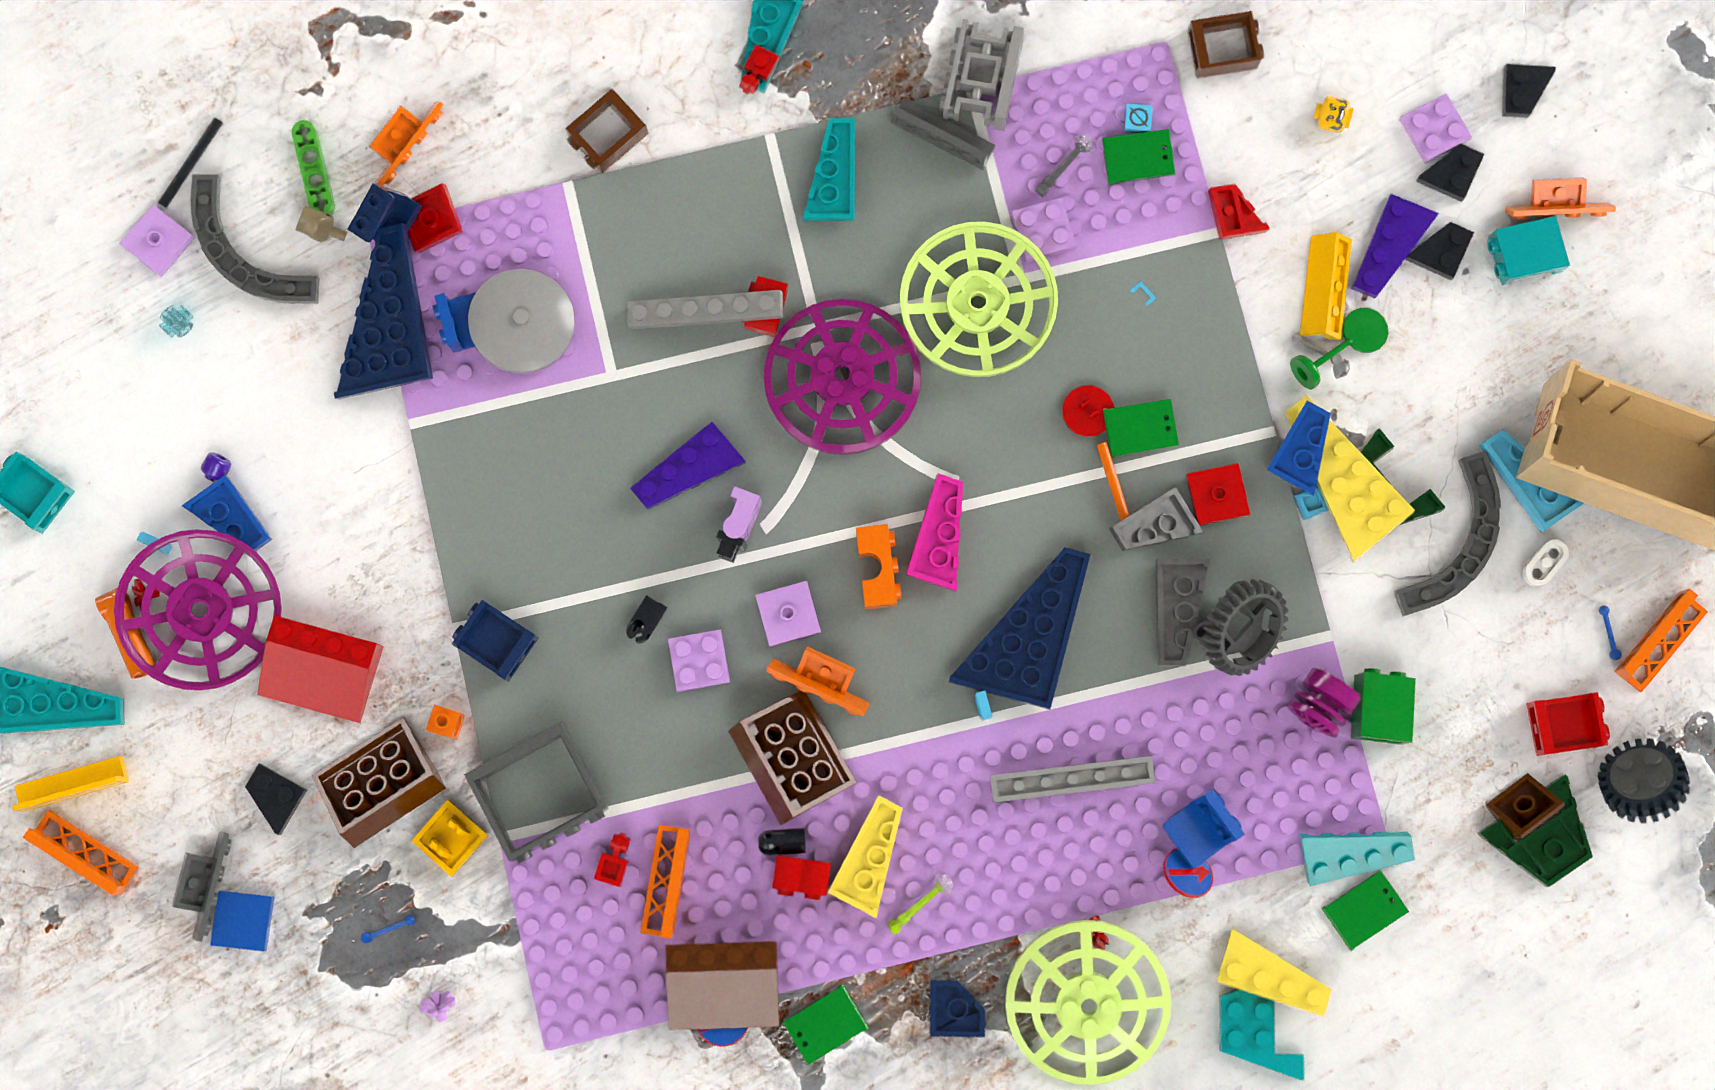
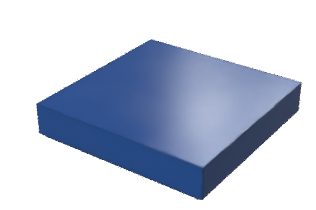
M218 891L210 946L267 951L274 897Z

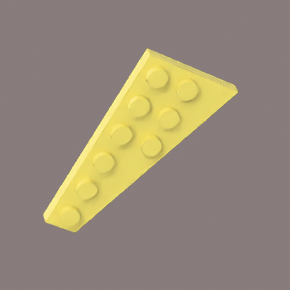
M1307 395L1286 411V417L1291 427L1307 400L1315 404ZM1329 420L1317 485L1331 516H1333L1338 526L1339 534L1348 548L1349 556L1354 563L1410 517L1415 510Z

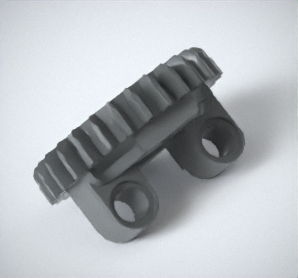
M1251 579L1250 582L1243 580L1231 585L1229 590H1226V595L1223 598L1219 597L1217 605L1212 607L1211 615L1207 616L1210 621L1198 624L1193 632L1195 640L1207 652L1205 657L1210 659L1209 663L1219 671L1231 676H1241L1243 673L1248 675L1251 669L1254 671L1258 670V664L1265 665V659L1267 657L1272 658L1271 652L1274 648L1279 649L1277 647L1278 641L1284 640L1281 636L1282 631L1287 630L1284 623L1288 621V617L1285 616L1288 608L1285 607L1286 600L1282 598V593L1273 585L1263 580ZM1266 608L1272 611V615L1269 617V631L1262 629L1263 613ZM1239 610L1242 614L1248 616L1250 620L1237 636L1232 639L1226 630L1232 617ZM1240 652L1243 656L1233 658V662L1227 657L1228 654Z

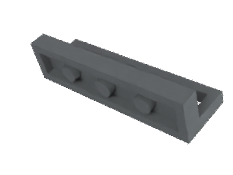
M903 98L899 107L895 106L892 112L891 123L981 170L984 169L995 149V144Z

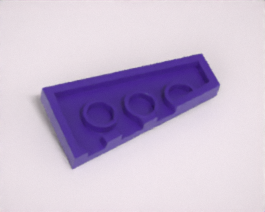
M1390 194L1351 289L1375 299L1439 213Z
M711 422L630 489L649 510L690 488L693 489L711 478L718 477L730 469L745 464L746 461L717 426Z

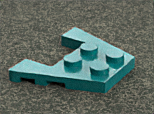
M1239 989L1219 995L1220 1051L1298 1080H1304L1303 1054L1275 1053V1001Z

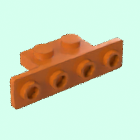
M440 101L435 102L421 121L402 106L396 109L368 146L389 163L374 184L383 186L385 183L388 186L397 174L394 172L399 163L404 165L412 155V152L409 151L414 143L419 145L427 135L425 131L430 122L435 124L443 114L440 110L444 105Z
M1584 177L1532 180L1530 206L1505 207V213L1513 216L1514 220H1528L1529 216L1539 215V218L1544 219L1553 217L1555 214H1565V217L1578 218L1581 217V213H1590L1591 216L1603 217L1607 216V212H1616V206L1608 202L1586 203L1587 179Z
M808 646L797 669L777 659H773L766 669V672L770 673L774 679L792 683L800 691L818 695L824 702L829 704L835 703L844 707L852 715L864 716L870 706V702L846 692L856 668Z

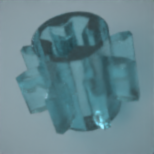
M171 305L161 313L160 319L163 323L159 326L170 337H173L175 334L178 337H183L192 329L193 323L190 320L194 316L183 305L179 306V308Z

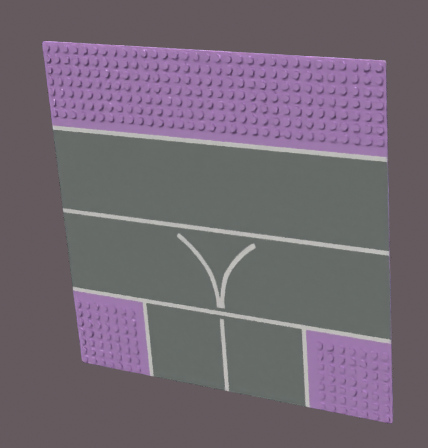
M1160 42L1016 76L1005 131L994 130V124L985 126L984 113L961 110L959 121L949 117V121L995 144V149L983 170L892 124V112L895 106L899 107L900 104L840 117L855 118V222L803 221L802 219L828 124L827 120L456 207L455 210L463 232L421 253L414 251L408 235L433 379L403 385L401 389L453 629L455 632L460 625L464 626L470 618L468 612L476 602L479 604L481 600H484L539 637L509 682L458 649L482 763L490 761L561 722L567 728L609 808L603 812L604 818L593 824L588 820L579 825L580 831L569 837H566L565 834L557 837V843L545 850H542L541 847L531 852L533 856L518 864L517 860L514 862L508 861L501 847L543 1045L546 1050H554L667 1022L666 945L776 941L778 946L779 994L1181 895L1168 884L1163 873L1165 856L1173 849H1176V846L1163 830L1162 825L1198 796L1211 789L1223 798L1226 809L1239 820L1241 829L1245 833L1237 841L1227 844L1206 860L1213 872L1212 887L1303 865L1304 861L1299 838L1301 833L1315 836L1321 835V833L1348 835V833L1359 832L1361 835H1370L1373 832H1386L1361 740L1351 739L1352 714L1338 711L1346 723L1344 726L1334 724L1340 730V733L1336 738H1333L1303 724L1287 707L1291 700L1299 702L1295 698L1297 691L1310 695V692L1302 682L1312 668L1321 669L1345 683L1290 483L1267 471L1280 446L1223 240H1219L1208 194V185L1168 43ZM997 87L996 96L982 95L981 101L993 103L992 113H996L1001 87ZM955 90L952 106L955 107L957 97L971 99L972 93ZM946 93L911 102L943 118V111L939 110L941 96L946 95ZM1126 104L1153 106L1151 131L1170 130L1175 175L1108 184L1102 138L1137 133L1124 131ZM1078 142H1082L1086 146L1085 150L1079 149L1081 151L1079 155L1058 177L1056 183L1051 188H1048L1047 194L1041 197L1035 192L1036 187L1043 183V180L1048 175H1051L1076 147L1078 148ZM1062 197L1077 245L1076 249L1046 257L1057 284L1058 307L1050 335L1031 359L1018 368L1003 374L990 377H970L958 375L939 367L925 357L916 347L920 359L921 385L916 406L909 420L888 441L861 453L840 455L814 450L798 442L779 424L770 409L764 386L765 360L774 337L745 330V322L741 321L645 329L628 328V301L748 292L751 281L756 282L757 276L788 283L789 288L783 307V318H780L777 333L790 318L801 310L823 301L836 299L858 300L872 304L890 314L906 330L900 311L902 278L915 252L926 240L939 231L966 222L995 223L1016 231L1011 215L1013 210ZM983 232L975 233L976 249H989L1008 256L1016 245L1010 239L999 235ZM964 234L941 242L926 255L939 265L950 255L966 250ZM374 240L370 242L371 251L375 247ZM1022 254L1016 264L1027 276L1031 289L1047 287L1046 279L1036 261L1025 262L1024 255ZM977 257L979 270L994 274L1001 266V263L998 261ZM967 259L952 264L945 271L954 279H957L962 274L968 272ZM920 263L910 281L908 304L923 303L925 286L931 273ZM512 269L534 270L556 281L569 297L574 311L573 337L562 357L546 369L528 374L509 373L487 362L475 347L453 353L448 345H443L439 330L443 329L441 320H436L433 311V305L436 304L434 296L445 293L449 300L477 292L488 279L501 272ZM1010 270L1003 279L1009 294L1023 292L1018 278ZM940 280L936 281L933 288L931 303L947 302L949 288ZM1140 281L1156 297L1148 306L1145 303L1150 297L1141 287L1134 293L1130 291ZM975 296L971 299V304L975 308H982L986 304L985 299L981 296ZM1049 297L1033 301L1032 316L1025 331L1037 338L1041 335L1047 321ZM1025 302L1011 304L1006 318L1018 326L1024 315ZM834 306L820 309L825 323L835 320L858 322L863 311L861 308L851 306ZM948 312L933 314L938 327L946 335L954 325ZM873 313L868 326L877 331L888 342L890 347L905 343L901 335L890 323ZM810 314L795 323L784 335L779 345L794 349L802 336L816 327ZM925 314L909 315L917 336L929 351H932L940 340L930 329ZM999 326L995 330L988 332L989 346L991 347L1003 342L1012 334ZM833 328L829 331L835 343L849 342L854 329ZM962 331L954 341L966 347L979 348L977 334ZM864 333L859 347L869 356L883 351L873 338ZM818 334L813 337L801 352L816 356L825 347L820 335ZM1018 339L1007 349L991 354L993 369L1017 360L1031 347ZM948 348L940 358L946 363L959 368L983 370L980 356L966 355ZM910 353L895 358L898 370L896 389L910 395L913 387L914 373ZM777 355L774 356L771 373L775 398L789 391L787 380L789 359ZM887 360L873 366L874 380L886 385L889 384L890 378ZM799 362L796 363L795 367L797 387L811 381V367ZM841 367L835 371V377L838 380H846L850 376L847 368ZM1093 385L1102 388L1109 394L1114 403V408L1171 399L1179 446L1120 455L1112 458L1130 515L1176 487L1195 518L1186 474L1239 463L1251 515L1202 525L1200 527L1203 533L1122 551L1109 530L1110 527L1120 522V518L1096 446L1107 442L1110 452L1107 431L1095 437H1083L1072 432L1067 427L1062 415V406L1065 398L1072 390L1080 386ZM870 390L860 400L865 413L870 412L876 407L884 395ZM816 391L802 396V399L811 409L818 414L821 413L825 401ZM891 399L884 411L875 419L869 421L875 436L883 433L894 424L906 405ZM795 401L780 407L784 416L794 427L803 434L812 437L817 422L806 416L796 405ZM835 405L830 418L847 420L856 417L851 405ZM711 422L717 426L746 461L745 464L730 469L718 477L711 478L693 489L690 488L649 510L630 489ZM827 426L822 438V442L839 445L865 441L860 426L845 429ZM938 473L963 481L957 591L905 575L935 477ZM735 486L759 495L762 500V506L750 536L746 541L747 548L745 552L739 550L735 562L731 563L719 558V555L716 554L720 545L716 536L719 530L724 531V521L731 516L735 503L731 498V494ZM888 524V530L894 531L895 547H891L892 557H897L899 573H894L895 584L900 583L902 599L897 600V607L865 610L862 580L876 578L882 568L879 561L873 557L859 558L856 528ZM1065 547L1091 554L1051 709L1048 710L986 693L992 718L984 721L980 720L974 696L981 691L948 683L950 676ZM1156 559H1210L1194 629L1198 624L1210 621L1207 616L1211 615L1212 607L1217 605L1219 602L1218 598H1223L1226 595V590H1229L1230 586L1235 582L1243 580L1250 582L1251 579L1263 580L1277 588L1282 593V598L1286 600L1285 607L1288 608V612L1285 616L1288 617V621L1284 623L1287 630L1282 631L1281 634L1284 640L1278 641L1277 647L1279 649L1274 648L1271 652L1272 658L1267 657L1265 665L1258 664V670L1254 671L1251 669L1248 675L1243 673L1241 676H1231L1219 671L1209 663L1210 659L1205 657L1207 652L1204 651L1193 636L1186 666H1158ZM807 581L821 633L770 647L755 595ZM648 595L668 608L650 638L646 642L638 644L635 641L636 636L632 639L627 637L626 629L644 597ZM1267 608L1263 613L1262 629L1269 631V617L1272 615V611ZM1238 610L1229 622L1226 632L1234 639L1250 618ZM721 629L730 683L677 692L668 639ZM808 646L856 668L846 692L870 702V706L864 716L852 715L844 707L835 703H826L821 700L820 696L811 692L807 693L857 783L798 817L780 825L728 730L741 720L800 691L792 683L774 679L770 673L766 672V669L773 659H777L797 669ZM1240 652L1227 655L1228 659L1232 662L1233 658L1243 657ZM561 738L486 778L490 800L516 849L597 806ZM1152 756L1155 776L1154 784L993 803L990 775ZM878 795L903 808L876 918L828 892L827 896H821L819 901L805 899V893L794 892L793 897L778 895V889L772 888L777 855L768 856L760 852L758 837L762 832L767 830L804 828L806 853L784 854L781 856L832 863L828 885L829 891ZM658 824L691 829L674 937L672 939L640 933ZM664 831L662 843L669 851L675 847L677 833ZM622 832L631 840L626 854L621 852L619 857L629 860L622 885L617 887L595 880L594 876L601 854L605 852L613 855L614 850L610 849V843L614 833L620 834ZM662 848L660 850L659 857L665 854ZM668 856L658 862L657 868L662 877L665 878L671 873L672 862ZM656 874L655 884H657L659 881H661V880L659 879V877L657 876V874ZM939 882L942 886L944 885L945 890H941L937 883ZM663 883L655 888L653 892V897L658 905L665 902L668 890ZM936 886L940 892L912 916L907 924L902 925L901 931L898 934H892L887 926L888 922L898 919L897 917L902 912H906ZM653 902L651 904L650 912L656 908ZM659 911L649 917L648 929L661 930L663 916Z

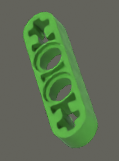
M300 120L292 127V138L309 207L321 211L317 207L320 205V201L316 195L321 194L322 199L327 203L324 205L325 210L321 212H327L332 215L335 210V203L318 133L309 121ZM304 128L308 130L307 139L310 144H305V140L300 135ZM309 151L317 153V158L313 163L304 162V156ZM315 175H320L323 178V182L319 187L310 186V179Z

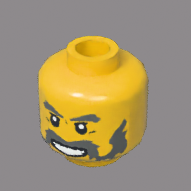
M1327 96L1323 104L1317 103L1314 118L1318 119V127L1320 129L1341 133L1344 128L1349 129L1354 108L1350 107V102L1346 99Z

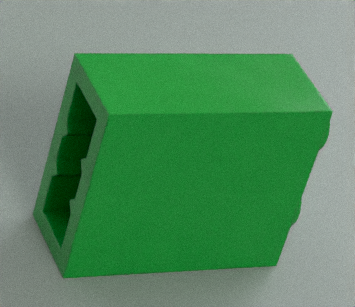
M1366 668L1364 672L1354 675L1353 690L1361 696V700L1352 713L1351 739L1397 745L1412 743L1416 678L1406 677L1404 672H1390L1389 675L1380 674L1381 670Z

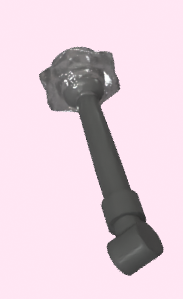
M1085 133L1082 135L1075 134L1076 148L1034 191L1041 197H1044L1049 191L1048 188H1051L1056 183L1058 177L1080 152L1093 153L1095 150L1092 146L1095 143L1091 137Z

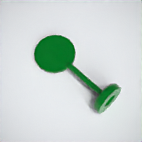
M1358 308L1351 311L1345 318L1342 326L1344 342L1315 362H1312V360L1303 355H1298L1291 359L1290 367L1295 378L1302 386L1311 390L1317 387L1321 381L1318 367L1349 345L1361 353H1372L1379 350L1386 343L1389 335L1388 325L1384 317L1378 311L1371 308Z

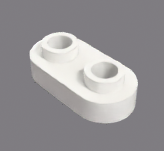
M1557 539L1544 543L1523 568L1525 582L1533 587L1547 584L1569 557L1567 545ZM1549 550L1555 551V558L1549 556ZM1533 569L1539 572V578H1535L1532 575Z

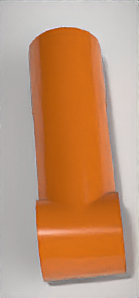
M116 588L96 597L95 603L99 613L108 623L131 678H141L148 674L142 671L128 656L116 630L114 617ZM127 592L124 603L125 620L135 618L132 611L133 605ZM140 628L127 630L137 652L148 664L154 667L156 664Z

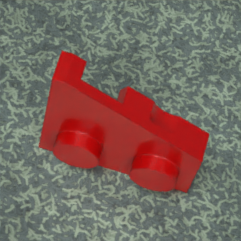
M1236 184L1211 187L1208 190L1219 240L1266 233L1269 230V225L1266 222H1261L1254 213L1256 209L1244 198L1242 191Z

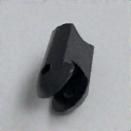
M646 595L627 625V637L632 639L636 636L635 641L638 644L646 642L668 607Z
M805 829L764 831L758 837L759 850L762 854L768 856L806 853Z

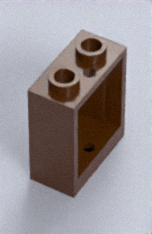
M1252 11L1191 20L1187 31L1196 78L1257 69L1264 58L1263 45L1258 44L1257 39L1259 24L1257 19H1253ZM1243 28L1248 58L1210 64L1204 34Z
M613 89L609 90L565 128L568 134L567 142L575 151L580 149L586 155L584 157L586 163L593 170L597 167L601 173H604L649 134L646 124ZM611 107L631 130L604 154L599 156L579 133L606 109Z

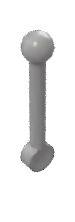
M1300 334L1292 336V341L1296 344L1301 343L1321 355L1328 353L1302 339ZM1339 354L1331 358L1333 365H1339L1342 362V357Z

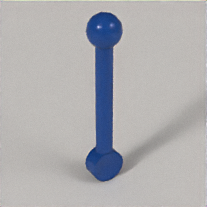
M1603 605L1599 608V613L1603 615L1611 647L1609 656L1612 660H1618L1622 654L1616 648L1608 616L1610 609Z
M408 915L405 920L372 933L365 932L361 935V940L364 943H370L377 936L405 925L412 926L415 923V918L412 915Z

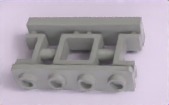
M963 19L961 28H956L954 43L958 44L956 50H951L949 65L952 66L951 73H946L944 88L948 89L946 95L941 96L939 110L943 111V118L948 121L949 117L959 121L961 110L984 113L985 126L994 124V130L1005 131L1023 45L1024 28L1014 26L1013 31H1009V28L1004 27L1002 37L996 38L977 35L978 23L973 22V25H970L967 19ZM968 35L970 36V46L981 48V53L967 51L965 61H962ZM1007 42H1010L1006 66L1002 68V57L992 56L991 51L1005 52ZM970 66L995 68L992 84L968 80ZM960 80V91L972 93L971 99L957 97L955 107H953L952 103L957 81ZM997 87H1001L996 113H992L993 103L981 101L982 95L996 96Z

